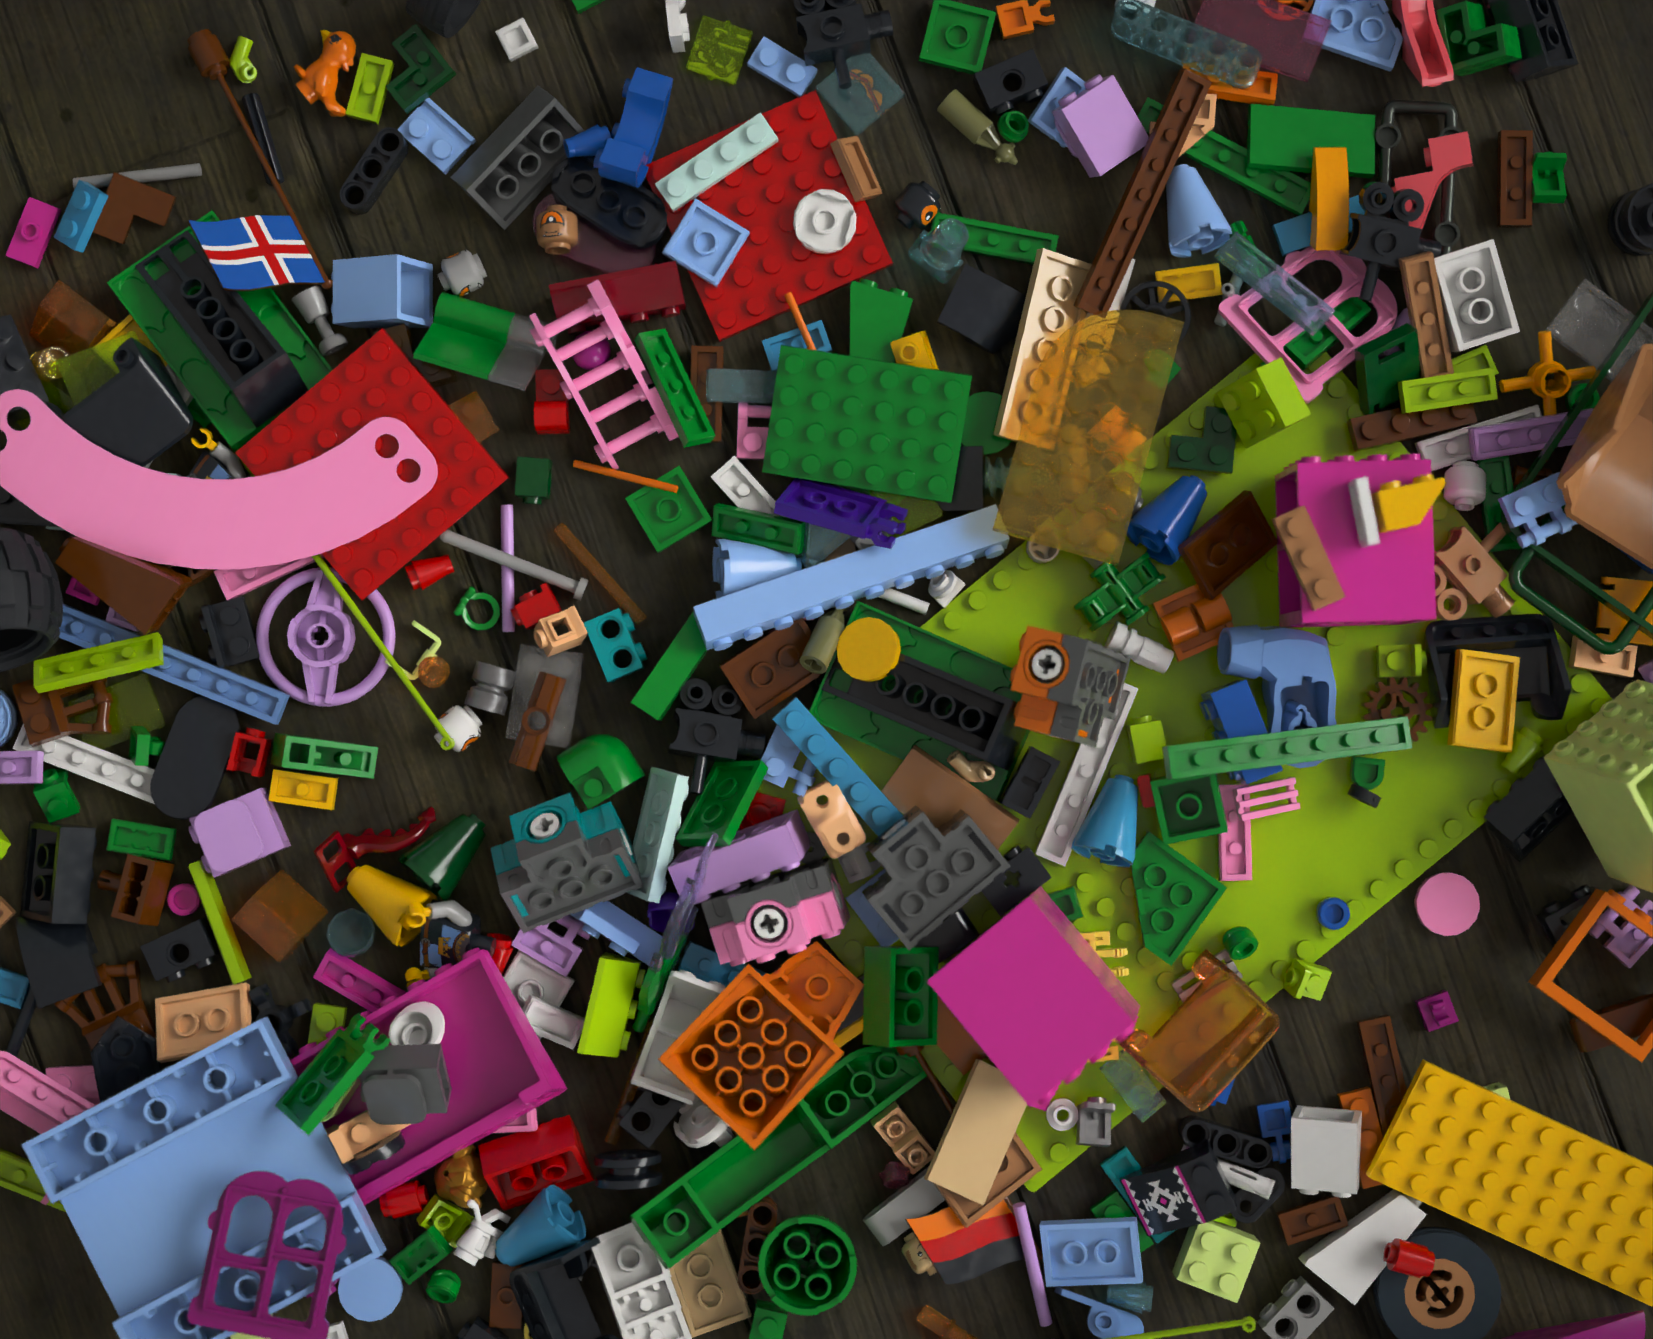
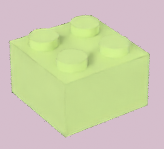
M1213 1220L1190 1226L1172 1273L1179 1281L1238 1303L1260 1242L1252 1234Z

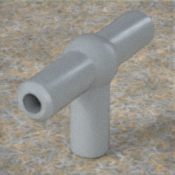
M1237 264L1230 282L1225 283L1221 287L1223 294L1222 302L1234 294L1240 295L1239 291L1248 270L1246 266ZM1218 312L1214 323L1224 327L1227 321Z

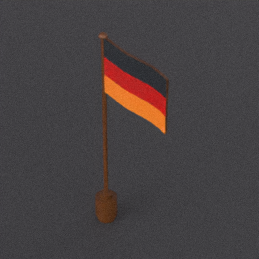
M924 1046L895 1047L899 1055L916 1056L949 1113L952 1115L953 1105L920 1052L924 1049ZM1008 1196L967 1228L962 1225L949 1206L929 1215L905 1219L944 1284L968 1281L1006 1263L1025 1259L1013 1204ZM1034 1241L1038 1260H1042L1043 1253Z

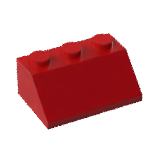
M570 1115L554 1118L549 1122L540 1124L536 1131L516 1132L478 1145L483 1176L503 1211L531 1202L542 1189L550 1185H555L564 1191L594 1181L579 1132Z

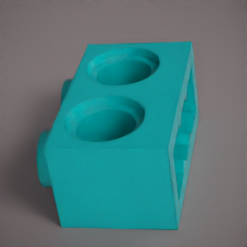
M617 608L583 623L607 682H613L645 668L643 661L648 658L641 642L636 644L634 642L631 631L636 629L628 612L623 614L622 610ZM608 621H616L620 627L619 634L612 639L606 638L603 634V626ZM621 650H628L632 656V662L626 668H620L615 663V656Z

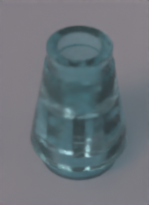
M1146 1282L1138 1284H1110L1107 1291V1303H1113L1143 1314V1311L1151 1312L1154 1286L1146 1285Z

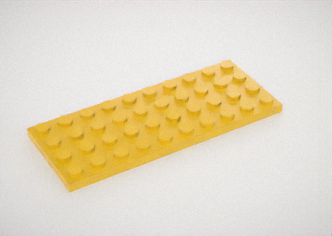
M1422 1059L1366 1175L1388 1187L1653 1307V1165Z

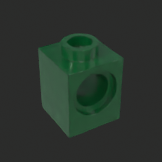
M517 457L515 495L518 498H523L522 503L541 505L542 499L550 500L553 463L550 459Z

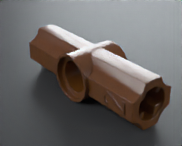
M539 672L527 710L522 716V725L509 763L536 771L549 731L554 724V716L567 681L566 679L546 672ZM535 712L543 713L546 718V724L541 730H535L530 725V717Z

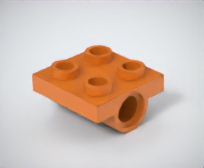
M1197 584L1152 603L1172 651H1174L1177 662L1218 645L1222 629L1234 627L1229 607L1222 594L1220 593L1213 600L1205 599Z

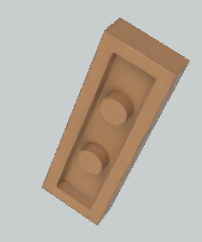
M1305 505L1272 519L1312 611L1345 598Z

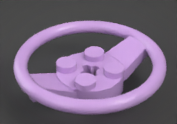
M329 567L343 586V583H346L334 568ZM320 568L308 569L286 579L271 593L263 605L256 628V645L259 659L264 671L273 684L282 692L289 694L294 700L320 707L339 706L352 702L372 690L382 679L389 667L384 662L386 658L380 653L376 665L364 680L348 690L335 693L339 664L344 663L349 658L356 637L350 616L343 612V599ZM314 581L307 606L295 618H292L287 631L288 646L296 658L302 662L306 691L287 680L277 668L270 652L269 628L273 614L280 602L294 589ZM376 589L367 598L374 605L379 615L383 631V644L393 656L395 648L394 620L388 604ZM321 627H324L326 629L325 632L329 634L328 640H324L323 645H319L320 640H315L314 637L315 633L321 632Z

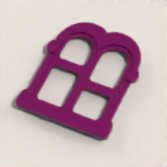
M253 1171L237 1177L223 1191L217 1210L209 1215L208 1227L212 1230L199 1295L191 1300L187 1316L188 1321L195 1325L269 1339H327L329 1322L324 1317L337 1254L344 1251L347 1243L346 1236L342 1234L343 1211L338 1198L327 1186L311 1179H295L287 1182L280 1175L268 1171ZM246 1196H258L265 1199L272 1210V1224L266 1253L261 1258L230 1253L225 1248L232 1211L235 1204ZM301 1206H312L324 1215L326 1234L323 1248L320 1251L290 1247L283 1243L286 1221L294 1209ZM280 1260L314 1265L318 1270L309 1317L306 1321L275 1317L268 1312L276 1268ZM228 1266L255 1271L260 1275L253 1310L244 1311L215 1304L214 1296L219 1272L222 1267Z

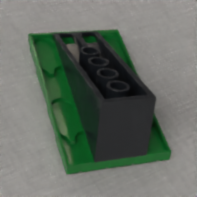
M211 210L197 221L217 222L220 220ZM190 225L107 282L111 290L234 452L244 446L246 442L250 441L333 370L271 288L254 291H229L222 289Z
M857 600L846 627L855 620L866 617L881 619L893 628L900 639L901 653L898 664L881 680L873 682L854 679L842 669L838 661L836 649L809 712L820 724L902 760L905 759L913 746L917 745L958 776L960 774L947 761L949 755L956 750H959L968 761L988 762L995 768L994 778L986 782L968 783L989 798L999 802L1030 730L1014 726V709L1017 702L1021 701L1022 693L1011 690L1012 683L1010 678L1013 668Z

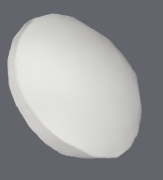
M426 1001L408 1005L395 1017L390 1025L389 1038L391 1039V1045L439 1044L445 1030L444 1015L435 1004Z

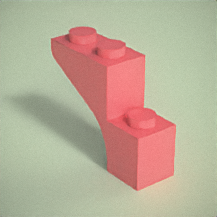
M1392 0V12L1402 24L1403 60L1421 86L1436 87L1443 82L1454 80L1453 67L1437 24L1433 0Z
M1467 131L1428 139L1429 147L1423 148L1426 167L1432 166L1433 171L1394 178L1395 186L1391 187L1393 193L1400 189H1412L1419 192L1424 200L1422 214L1416 220L1409 222L1408 226L1423 229L1440 183L1451 173L1473 166ZM1411 200L1405 203V210L1407 212L1412 209L1413 204Z

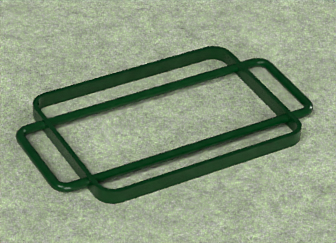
M1653 292L1646 298L1513 492L1533 482L1653 308ZM1502 510L1501 524L1503 529L1512 540L1518 543L1517 537L1523 535V533L1517 527L1510 528ZM1549 512L1546 514V516L1544 517L1539 526L1545 525L1552 521ZM1532 544L1523 548L1509 570L1508 580L1511 589L1519 597L1594 650L1604 655L1619 653L1629 644L1638 629L1653 639V626L1645 621L1653 609V586L1635 612H1633L1541 547V544L1538 546ZM1534 555L1628 621L1614 641L1606 642L1523 583L1522 573Z

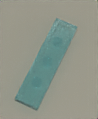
M1237 231L1216 252L1215 258L1310 335L1314 336L1334 315L1335 310Z

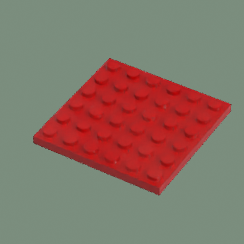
M816 90L762 113L778 137L779 142L696 197L697 200L750 231L749 236L717 287L688 270L719 342L790 311L784 296L789 292H792L799 307L851 284L852 281H858L860 278H865L893 265L865 200L855 202L830 145L837 140L836 134ZM748 120L645 165L649 167L646 178L652 192L662 200L665 206L667 225L672 235L694 199L673 212L656 188L655 183ZM820 189L835 190L845 195L852 204L857 216L856 231L850 243L842 250L831 254L815 253L805 248L797 239L793 227L794 211L800 200Z
M384 328L380 329L235 452L255 476H262L289 469L319 457L346 441L372 420L381 417H393L404 422L431 451L437 462L438 476L435 485L426 495L396 518L361 538L322 553L361 600L368 597L509 478ZM383 434L376 440L375 449L381 457L391 458L397 454L399 443L394 436ZM404 459L397 466L398 477L404 482H414L420 476V466L413 459Z

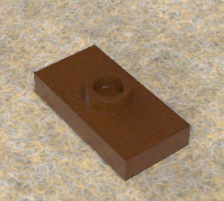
M493 1261L489 1328H522L523 1315L510 1286L509 1276L512 1271L526 1263L511 1267L507 1264H502L500 1261Z

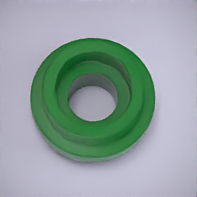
M1019 111L1004 113L999 118L997 126L999 133L1004 139L1016 143L1026 137L1029 123L1024 114Z

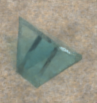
M806 523L803 552L799 554V558L805 568L817 565L849 539L851 535Z

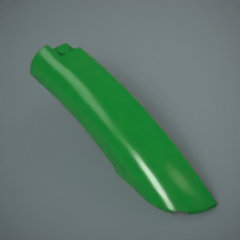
M870 1046L848 1054L833 1065L755 1151L738 1135L631 1214L630 1219L643 1241L652 1249L664 1268L670 1269L751 1206L839 1144L927 1075L915 1056L899 1055L896 1048Z

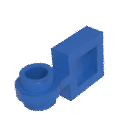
M1284 1100L1255 1105L1261 1137L1274 1136L1275 1138L1274 1142L1269 1143L1273 1152L1272 1162L1286 1163L1287 1159H1291V1147L1289 1140H1283L1282 1135L1291 1133L1292 1116L1289 1101Z

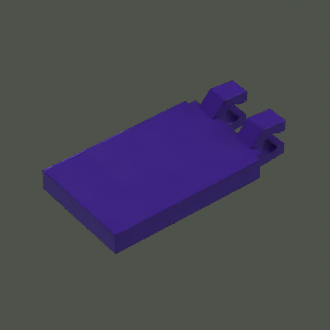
M795 478L775 502L774 514L858 538L872 539L875 546L891 549L895 544L896 538L892 536L887 537L883 535L882 531L894 535V533L901 535L905 530L906 523H897L892 517L904 521L908 510L891 503L886 504L887 500L824 482Z

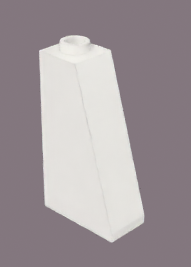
M1393 1189L1349 1220V1226L1333 1231L1302 1253L1299 1260L1355 1305L1387 1265V1262L1383 1260V1253L1387 1243H1391L1395 1238L1407 1240L1427 1214L1419 1209V1206L1422 1204L1421 1201L1406 1194L1402 1195Z

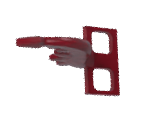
M431 806L417 818L420 823L410 824L409 832L400 828L393 836L390 829L375 835L372 828H367L358 837L348 833L341 836L339 831H334L313 851L334 892L338 893L348 883V876L340 883H337L334 877L336 870L345 862H347L351 872L357 867L353 858L358 860L362 855L370 852H395L413 844L426 832L430 823L436 821L434 808ZM333 840H336L339 850L332 858L326 861L323 850Z

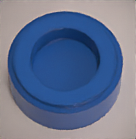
M1328 897L1318 904L1316 917L1318 922L1325 928L1337 930L1344 927L1349 921L1350 910L1343 900L1336 897Z

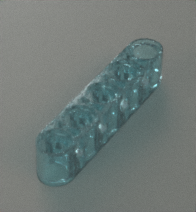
M1120 0L1116 4L1110 28L1115 38L1238 88H1248L1254 84L1261 66L1262 55L1253 46L1138 0Z

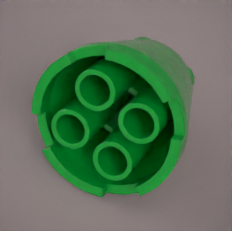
M812 1214L793 1216L780 1222L765 1238L759 1254V1277L771 1300L780 1308L797 1315H818V1313L834 1307L839 1302L841 1303L849 1294L857 1271L855 1249L846 1232L830 1219ZM810 1246H812L815 1256L811 1255L808 1260L803 1259L808 1253Z

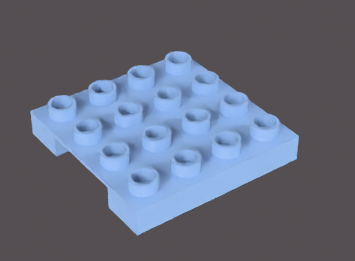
M268 1017L246 1026L22 1144L51 1204L58 1200L61 1201L119 1315V1318L112 1324L120 1339H226L237 1333L191 1324L187 1316L191 1300L199 1295L212 1235V1230L208 1227L209 1215L217 1210L219 1199L225 1188L234 1179L243 1174L253 1171H268L280 1175L287 1182L295 1179H311L324 1184L336 1195L343 1211L342 1234L346 1236L347 1243L344 1251L337 1254L332 1282L378 1258L387 1250L322 1122L316 1126L310 1135H307L275 1106L297 1080L298 1075ZM246 1196L235 1204L225 1244L228 1252L257 1258L265 1255L272 1224V1210L265 1199L258 1196ZM301 1206L294 1209L286 1221L283 1243L290 1247L320 1251L323 1248L326 1234L324 1215L312 1206ZM280 1260L278 1262L268 1307L270 1315L314 1292L318 1273L314 1265L289 1260ZM228 1266L222 1267L219 1272L214 1296L215 1304L244 1311L253 1310L260 1275L255 1271Z

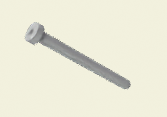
M446 530L440 535V539L445 543L575 593L573 598L580 601L589 581L582 577L580 581H576L450 530Z

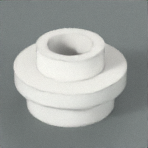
M1058 1098L1049 1104L1046 1118L1054 1129L1066 1131L1077 1123L1078 1109L1069 1099ZM1062 1109L1068 1111V1117L1063 1121L1057 1119V1112Z

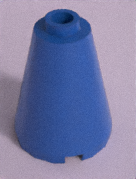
M1193 475L1190 477H1180L1128 519L1123 528L1130 541L1136 547L1139 543L1143 544L1148 548L1146 552L1150 554L1149 557L1166 565L1176 563L1181 557L1178 546L1190 536L1207 497L1204 482Z

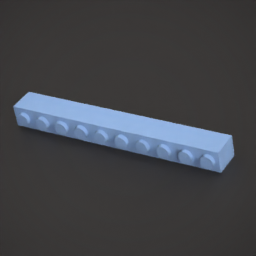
M995 504L897 537L891 549L874 545L693 606L694 617L706 650L714 648L715 651H721L732 646L733 641L745 638L746 641L753 640L762 636L763 631L772 628L776 630L786 629L792 626L795 620L804 617L806 620L818 618L827 609L836 607L837 610L844 609L853 605L854 600L866 597V599L877 598L884 594L886 589L895 586L897 589L906 588L912 585L916 579L924 576L927 579L938 577L945 572V569L954 566L957 569L965 568L975 562L974 559L986 556L987 559L997 557L1004 553V549H1007L1010 538Z

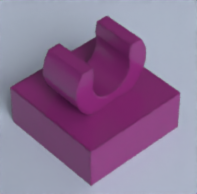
M1446 990L1415 1001L1424 1027L1428 1032L1459 1021Z

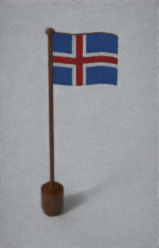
M209 29L195 32L187 40L189 53L202 77L210 78L211 80L218 79L288 216L255 215L217 222L188 220L222 289L229 291H254L289 284H321L324 289H330L333 286V280L328 279L223 77L228 72L227 69L230 66V61L218 37L212 34Z

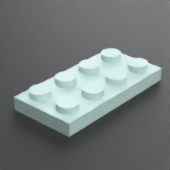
M651 767L633 841V849L644 887L628 891L627 893L649 902H660L661 895L664 894L667 882L665 877L668 864L671 863L674 856L673 843L675 834L681 826L680 813L682 804L689 792V777Z

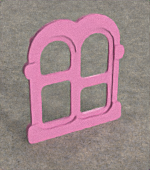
M1311 246L1303 249L1301 252L1294 251L1288 253L1282 266L1241 296L1234 294L1232 297H1228L1221 302L1218 307L1219 314L1265 364L1282 357L1306 404L1321 393L1323 383L1355 360V348L1390 332L1397 318V303L1393 293L1384 282L1377 279L1372 301H1369L1377 310V322L1362 336H1353L1333 315L1332 311L1343 301L1351 297L1360 296L1367 267L1362 259L1340 254L1341 250L1316 251ZM1315 260L1332 262L1342 274L1341 286L1315 307H1306L1287 287L1286 280ZM1269 293L1277 294L1297 316L1295 322L1275 336L1269 335L1248 312L1252 305ZM1315 322H1322L1341 341L1344 349L1313 373L1305 374L1284 352L1283 347Z

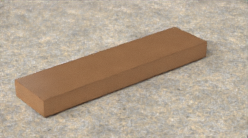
M1427 251L1399 259L1409 321L1410 325L1416 328L1418 332L1421 378L1453 374L1454 370L1433 252Z

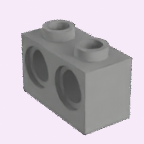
M1300 1276L1297 1280H1290L1281 1291L1283 1295L1275 1303L1271 1302L1263 1308L1257 1323L1272 1339H1307L1334 1308ZM1303 1295H1310V1305L1306 1308H1298V1299ZM1282 1318L1290 1320L1289 1327L1285 1331H1275V1324L1278 1320Z

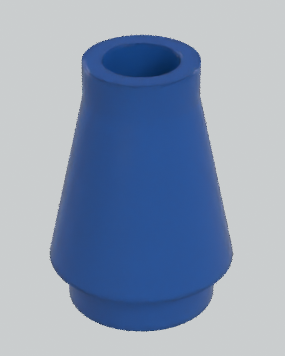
M597 124L570 138L564 139L563 145L566 156L568 158L596 156L597 150L604 149L608 137L611 138L607 126L599 127Z

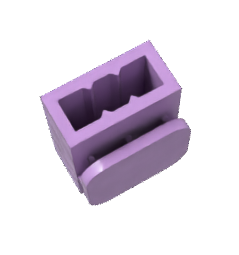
M1100 74L1094 76L1084 83L1085 90L1077 95L1073 91L1058 100L1060 106L1052 111L1055 117V127L1071 154L1079 158L1090 178L1102 176L1145 147L1149 139L1147 132L1114 75L1103 78Z
M259 788L189 818L191 826H189L190 835L196 844H200L204 853L201 856L202 864L207 873L212 872L214 878L291 846L273 802L268 801L269 792L267 788Z

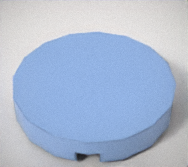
M378 1257L340 1277L338 1285L339 1300L346 1312L357 1320L367 1322L382 1320L391 1314L400 1302L403 1292L402 1277L390 1262L382 1257Z

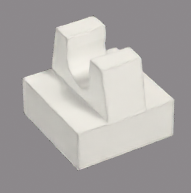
M870 842L862 844L838 858L849 883L874 874V871L881 866L877 860L869 862L865 855L869 851L866 846Z

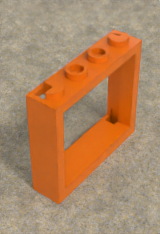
M1596 889L1528 982L1632 1058L1643 1062L1653 1048V1019L1635 1042L1552 982L1606 907L1653 939V926L1650 924L1652 918L1638 908H1635L1633 911L1623 905L1626 899L1612 889H1609L1608 892Z

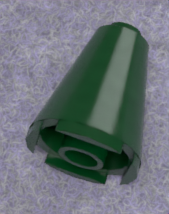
M462 813L403 853L398 858V861L405 868L409 867L413 871V876L438 898L440 897L442 901H447L485 838L486 834L482 829L486 825L473 813L469 816Z

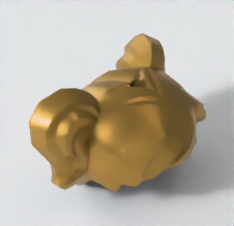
M472 1144L435 1166L434 1181L437 1194L442 1199L454 1201L462 1208H469L467 1201L473 1199L480 1209L482 1203L479 1197L487 1190L488 1183L483 1176L480 1155L476 1153V1147Z

